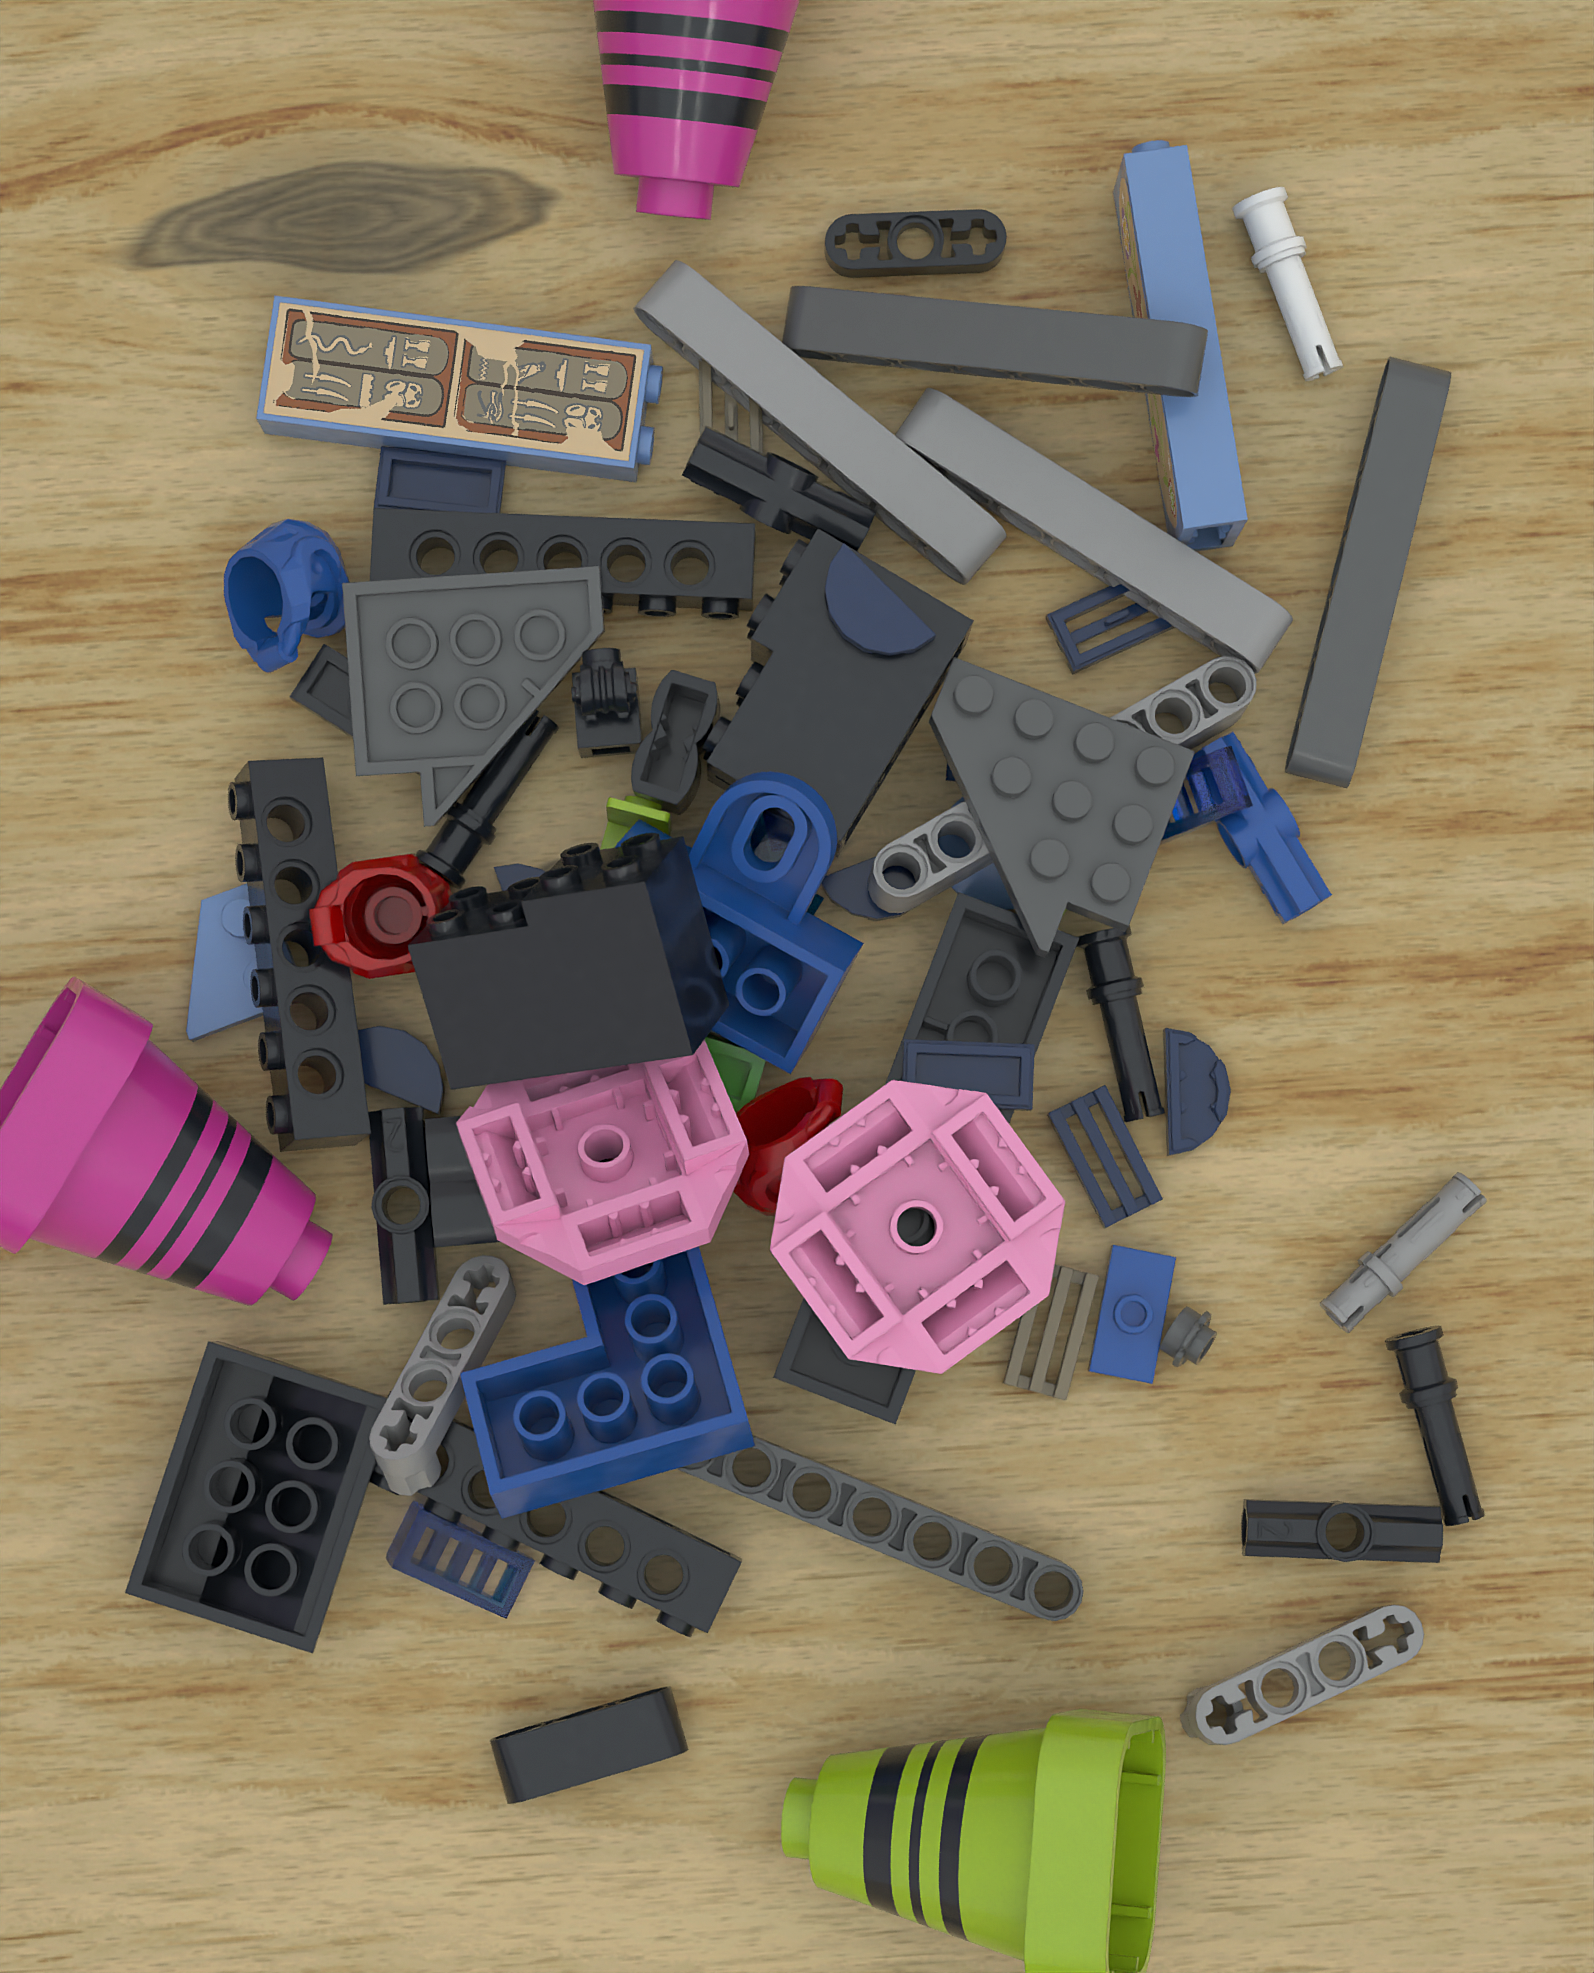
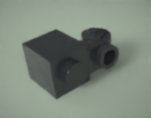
M598 648L582 652L583 665H580V672L572 673L573 687H571L572 702H574L577 746L580 757L636 754L643 741L636 668H624L620 649Z

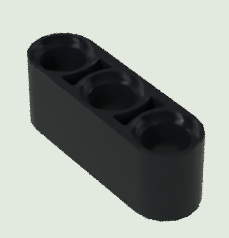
M671 1686L653 1689L502 1734L490 1740L507 1804L534 1799L677 1756L689 1750Z

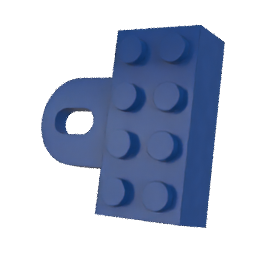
M758 772L737 780L724 791L710 810L693 847L691 848L686 845L729 1002L728 1008L712 1028V1031L791 1074L810 1046L864 943L807 912L833 862L837 848L836 824L827 803L810 785L794 776L779 772ZM768 808H780L786 811L792 817L795 826L794 834L782 858L775 862H767L758 858L750 845L752 833L764 810ZM639 819L615 847H620L623 841L645 833H658L660 840L673 837Z

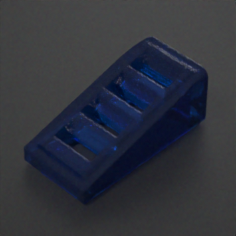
M1232 746L1221 748L1191 761L1184 781L1188 780L1199 812L1194 813L1183 783L1172 811L1175 822L1171 823L1170 820L1168 821L1160 845L1253 806ZM1210 769L1223 803L1218 805L1214 801L1204 773Z
M413 1501L386 1554V1560L391 1568L507 1619L535 1560L518 1550L513 1552L481 1536V1532L461 1522L457 1524L425 1509L423 1504ZM426 1527H429L435 1531L421 1560L412 1555ZM451 1537L458 1540L459 1543L445 1571L436 1568V1565ZM474 1549H478L483 1554L469 1583L460 1580V1577ZM500 1559L508 1564L493 1595H490L482 1590L497 1560Z

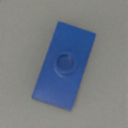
M1111 1245L1089 1361V1372L1153 1384L1176 1257Z

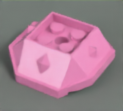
M705 1039L691 1056L489 1084L474 1107L469 1106L456 1122L462 1145L497 1240L582 1285H587L710 1243L749 1156L747 1139ZM615 1158L609 1162H600L604 1159Z
M891 1080L785 1157L770 1252L848 1359L942 1374L1049 1296L1065 1200L987 1093ZM917 1208L924 1210L933 1219L935 1226L934 1235L923 1246L906 1244L897 1232L898 1218L908 1209Z

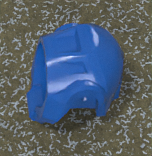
M294 519L272 523L251 539L227 563L224 573V598L234 637L240 647L246 649L253 661L267 673L274 672L297 659V647L301 641L302 634L320 638L337 634L345 628L342 583H350L340 550L328 532L308 521ZM282 617L277 632H274L267 626L264 618Z

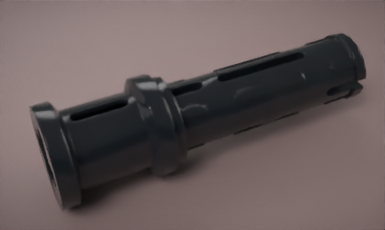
M538 710L534 712L482 772L461 804L456 802L447 812L445 823L426 851L418 850L415 854L418 856L419 863L436 871L450 886L460 890L465 884L466 880L463 874L482 845H491L495 839L494 833L497 829L493 826V823L552 735L556 734L559 729L558 725L545 715L540 720V717L537 716L539 714Z
M1130 925L1125 932L1110 928L1077 936L1079 941L1076 946L1083 948L1092 986L1086 990L1088 1000L1092 999L1093 1005L1100 1004L1125 1114L1123 1116L1125 1122L1144 1118L1138 1095L1139 1092L1141 1093L1146 1117L1165 1114L1136 997L1142 994L1141 988L1144 987L1141 977L1135 976L1127 944V938L1132 935Z
M1438 1325L1392 1336L1385 1340L1387 1350L1395 1352L1405 1389L1399 1393L1401 1402L1406 1404V1408L1414 1409L1443 1513V1523L1445 1526H1454L1468 1523V1517H1472V1520H1478L1484 1517L1485 1513L1484 1509L1481 1508L1451 1400L1457 1396L1456 1390L1458 1385L1456 1379L1448 1377L1438 1341L1444 1335L1442 1327Z

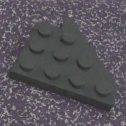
M601 567L342 583L356 776L420 772L424 827L436 826L581 660L582 652L589 650L605 632Z
M954 657L930 716L929 724L1035 954L1046 958L1065 909L1125 932L1131 922L1195 751Z

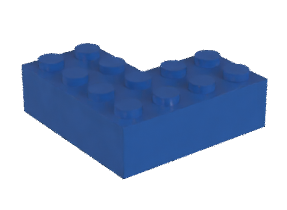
M699 1246L587 1285H582L572 1279L587 1337L460 1373L489 1492L502 1519L755 1446Z

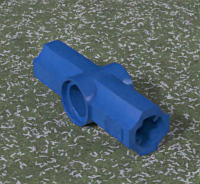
M1234 732L1218 738L1196 752L1190 763L1189 770L1218 816L1216 825L1220 835L1238 864L1242 868H1249L1281 923H1287L1329 898L1332 894L1298 840L1300 831L1290 809L1275 789H1268L1253 761L1245 752Z

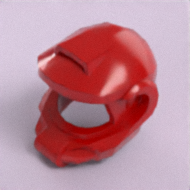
M414 853L351 862L338 872L335 881L321 890L315 908L309 909L314 946H321L332 961L348 966L354 974L368 979L413 973L415 969L408 944L427 926L426 920L438 914L449 903L448 898L452 895L449 883L436 871L419 863L418 856Z
M811 1077L797 1078L757 1096L736 1113L747 1139L749 1156L733 1192L747 1207L765 1216L776 1215L785 1157L824 1130L841 1115L844 1088L838 1080L831 1078L813 1080Z

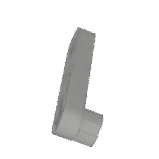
M482 1255L471 1258L463 1263L455 1272L371 1429L369 1436L370 1446L377 1464L383 1471L390 1490L399 1495L412 1496L419 1489L432 1487L438 1480L441 1465L436 1451L465 1398L460 1373L481 1367L514 1304L516 1291L509 1268L503 1260L497 1257ZM489 1282H495L496 1285L495 1288L487 1286ZM474 1288L483 1289L476 1299L473 1291ZM476 1307L478 1308L479 1313L474 1311ZM468 1329L474 1332L473 1339L462 1348L454 1350L441 1346L444 1337L453 1330ZM437 1380L447 1384L444 1393L435 1400L422 1402L413 1398L417 1388L425 1382ZM407 1416H409L413 1420L411 1425L409 1423Z
M1386 1605L1373 1608L1214 1684L1196 1688L1187 1695V1707L1180 1715L1182 1727L1190 1738H1199L1208 1743V1745H1228L1239 1742L1408 1662L1418 1654L1423 1645L1424 1631L1422 1623L1417 1615L1405 1606ZM1384 1618H1386L1389 1624H1402L1405 1634L1397 1638L1398 1651H1396L1393 1645L1377 1646L1365 1652L1364 1647L1359 1642V1640H1369L1382 1634L1385 1631ZM1358 1629L1359 1640L1353 1635V1631ZM1331 1642L1339 1643L1345 1647L1351 1660L1350 1669L1340 1680L1329 1679L1319 1667V1654L1322 1648ZM1367 1656L1373 1661V1664L1369 1667ZM1273 1669H1280L1286 1672L1292 1679L1294 1686L1292 1698L1282 1707H1274L1267 1703L1261 1690L1263 1678ZM1241 1683H1245L1248 1702L1260 1715L1254 1721L1252 1709L1243 1710L1240 1700L1246 1698V1696L1238 1688V1685ZM1214 1698L1226 1708L1227 1719L1223 1728L1221 1726H1208L1205 1716L1210 1715L1214 1711L1211 1702Z

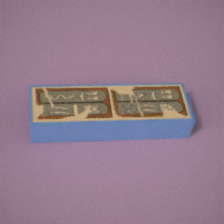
M274 296L256 419L263 432L270 435L381 449V446L475 456L505 460L507 466L637 482L639 464L650 465L652 459L655 428L644 425L647 403L659 404L663 366L653 365V354L650 344Z

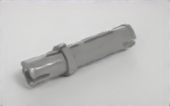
M1457 1172L1384 1245H1381L1373 1254L1367 1251L1357 1260L1360 1266L1344 1283L1320 1302V1306L1326 1311L1325 1313L1343 1331L1350 1333L1364 1316L1387 1295L1395 1297L1403 1289L1401 1282L1410 1272L1433 1253L1469 1216L1487 1202L1485 1196L1480 1194L1479 1188L1465 1175Z

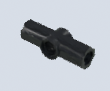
M707 425L699 437L682 473V476L690 479L691 482L741 505L739 509L742 512L773 529L786 534H791L793 531L809 540L812 539L817 529H820L855 551H858L876 514V511L869 508L866 504L818 482L819 477L807 469L771 452H767L764 455Z
M402 1107L368 1112L371 1130L369 1141L374 1188L371 1208L377 1224L383 1305L440 1300L436 1248L432 1226L424 1108ZM402 1188H411L419 1197L420 1211L411 1222L397 1224L388 1214V1200L395 1191Z
M1244 1499L1241 1515L1242 1555L1250 1557L1334 1559L1342 1562L1363 1560L1440 1563V1555L1443 1548L1441 1507L1346 1503L1338 1500L1315 1502ZM1340 1513H1347L1356 1523V1537L1349 1546L1335 1549L1327 1540L1326 1527L1332 1517Z

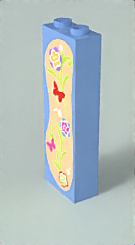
M1164 140L1144 142L1134 146L1131 150L1132 153L1123 154L1113 190L1132 315L1135 318L1183 322L1208 330L1198 396L1176 397L1145 393L1167 533L1196 552L1231 547L1236 542L1248 518L1187 145L1170 147L1169 142Z

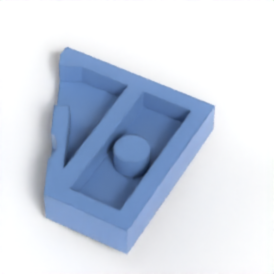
M247 883L201 900L186 1027L188 1038L193 1042L263 1016L262 1007L256 1008L253 1004L250 988L251 972L253 969H257L255 945H248L246 943L243 931V911L246 906H250ZM287 941L283 942L282 950L285 958L295 965Z

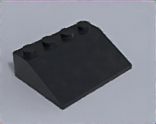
M208 1341L125 1593L313 1654L376 1464L369 1440L371 1429L388 1398L221 1341Z

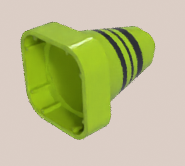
M1077 1709L1053 1714L1045 1728L832 1754L825 1760L818 1780L795 1777L790 1782L784 1799L781 1819L783 1852L786 1857L809 1860L812 1879L818 1888L1024 1961L1025 1973H1146L1155 1926L1164 1802L1166 1740L1163 1721L1159 1716Z

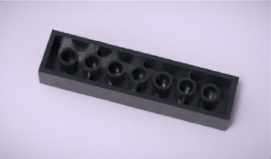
M958 892L885 1085L891 1080L902 1081L904 1039L1035 1044V1057L1079 937L1057 929L1046 958L1035 954L1016 913ZM999 1110L1006 1121L1010 1123L1014 1110ZM912 1208L904 1211L899 1216L897 1232L906 1244L923 1246L934 1235V1222L926 1211ZM803 1298L773 1378L896 1425L916 1370L848 1359Z

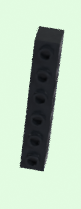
M373 508L370 581L487 574L484 571L485 561L492 553L499 550L510 551L518 557V563L513 572L547 570L549 561L555 555L571 553L582 561L581 567H601L604 614L612 613L613 605L638 606L639 614L650 617H671L676 615V608L701 609V616L705 618L719 620L739 618V610L753 611L755 523ZM434 548H446L454 553V562L446 572L433 575L421 569L422 559L427 552ZM624 555H632L641 559L645 564L642 575L632 582H621L613 578L609 572L611 565L617 558ZM685 558H697L703 561L709 570L701 582L686 585L679 582L673 576L674 567Z
M320 757L248 761L234 778L235 782H230L228 808L231 819L240 821L242 844H238L236 847L235 865L238 880L240 882H247L250 906H246L243 911V931L246 943L248 945H255L257 969H253L251 972L250 988L254 1006L256 1008L262 1007L265 1032L259 1034L258 1055L262 1070L270 1071L273 1095L268 1096L266 1100L267 1126L270 1134H278L280 1152L355 1146L370 1135L371 1130L350 967L332 961L321 946H314L309 909L315 908L321 890L335 881L338 875L324 759ZM278 818L286 822L292 830L293 841L284 842L276 839L267 827V819ZM283 879L293 883L299 890L300 904H290L283 901L276 893L275 880ZM291 941L301 945L308 955V966L298 967L291 964L283 954V942ZM291 1004L305 1005L313 1012L316 1018L315 1030H305L294 1023L290 1014ZM300 1066H308L319 1072L324 1082L323 1093L314 1094L303 1088L298 1078Z
M407 1416L409 1423L411 1425L413 1420L409 1416ZM455 1418L453 1419L440 1444L448 1454L449 1463L447 1470L432 1487L416 1491L428 1497L423 1506L425 1509L457 1524L462 1514L486 1525L481 1536L513 1552H516L520 1543H523L544 1553L539 1564L563 1577L575 1580L579 1571L602 1582L598 1593L631 1609H633L638 1599L660 1610L656 1619L657 1622L682 1635L691 1637L695 1628L706 1633L709 1632L742 1563V1558L603 1490L559 1502L565 1511L566 1520L562 1530L553 1535L542 1534L533 1527L530 1520V1511L502 1519L496 1506L489 1507L481 1504L473 1494L472 1485L474 1478L480 1471L484 1470L474 1428ZM376 1461L370 1482L399 1495L390 1490L385 1475ZM598 1527H611L622 1536L624 1551L618 1560L611 1563H603L596 1560L589 1552V1536ZM659 1555H668L679 1562L683 1571V1579L675 1589L660 1591L650 1585L646 1577V1566L652 1558Z

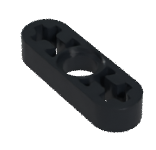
M982 209L848 214L836 219L828 228L825 236V257L829 266L836 273L848 278L982 273L994 268L1002 259L1007 235L1002 221L992 212ZM911 228H919L926 231L933 240L934 246L932 251L921 259H910L904 256L897 246V240L904 231ZM942 228H952L950 241L968 239L972 228H982L984 238L994 239L995 241L986 244L985 253L982 255L973 254L972 246L963 243L951 245V257H941L944 244ZM879 230H889L887 238L889 260H879L880 247L862 248L860 259L856 260L848 259L845 249L835 247V245L845 243L846 233H858L860 243L875 244L879 243Z

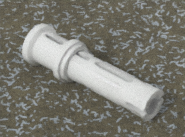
M1276 187L1252 195L1237 203L1232 209L1236 219H1243L1255 250V254L1251 257L1254 268H1258L1260 273H1267L1304 371L1305 381H1312L1318 379L1319 374L1322 372L1324 376L1336 372L1343 367V364L1338 358L1301 259L1306 255L1305 248L1307 246L1303 237L1295 235L1286 211L1284 201L1288 198L1284 187Z

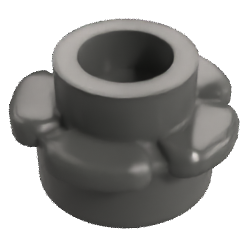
M1186 1306L1167 1331L1160 1345V1350L1174 1358L1172 1364L1175 1367L1183 1365L1187 1360L1195 1365L1199 1364L1213 1344L1217 1332L1209 1328L1211 1314L1208 1311L1201 1315Z

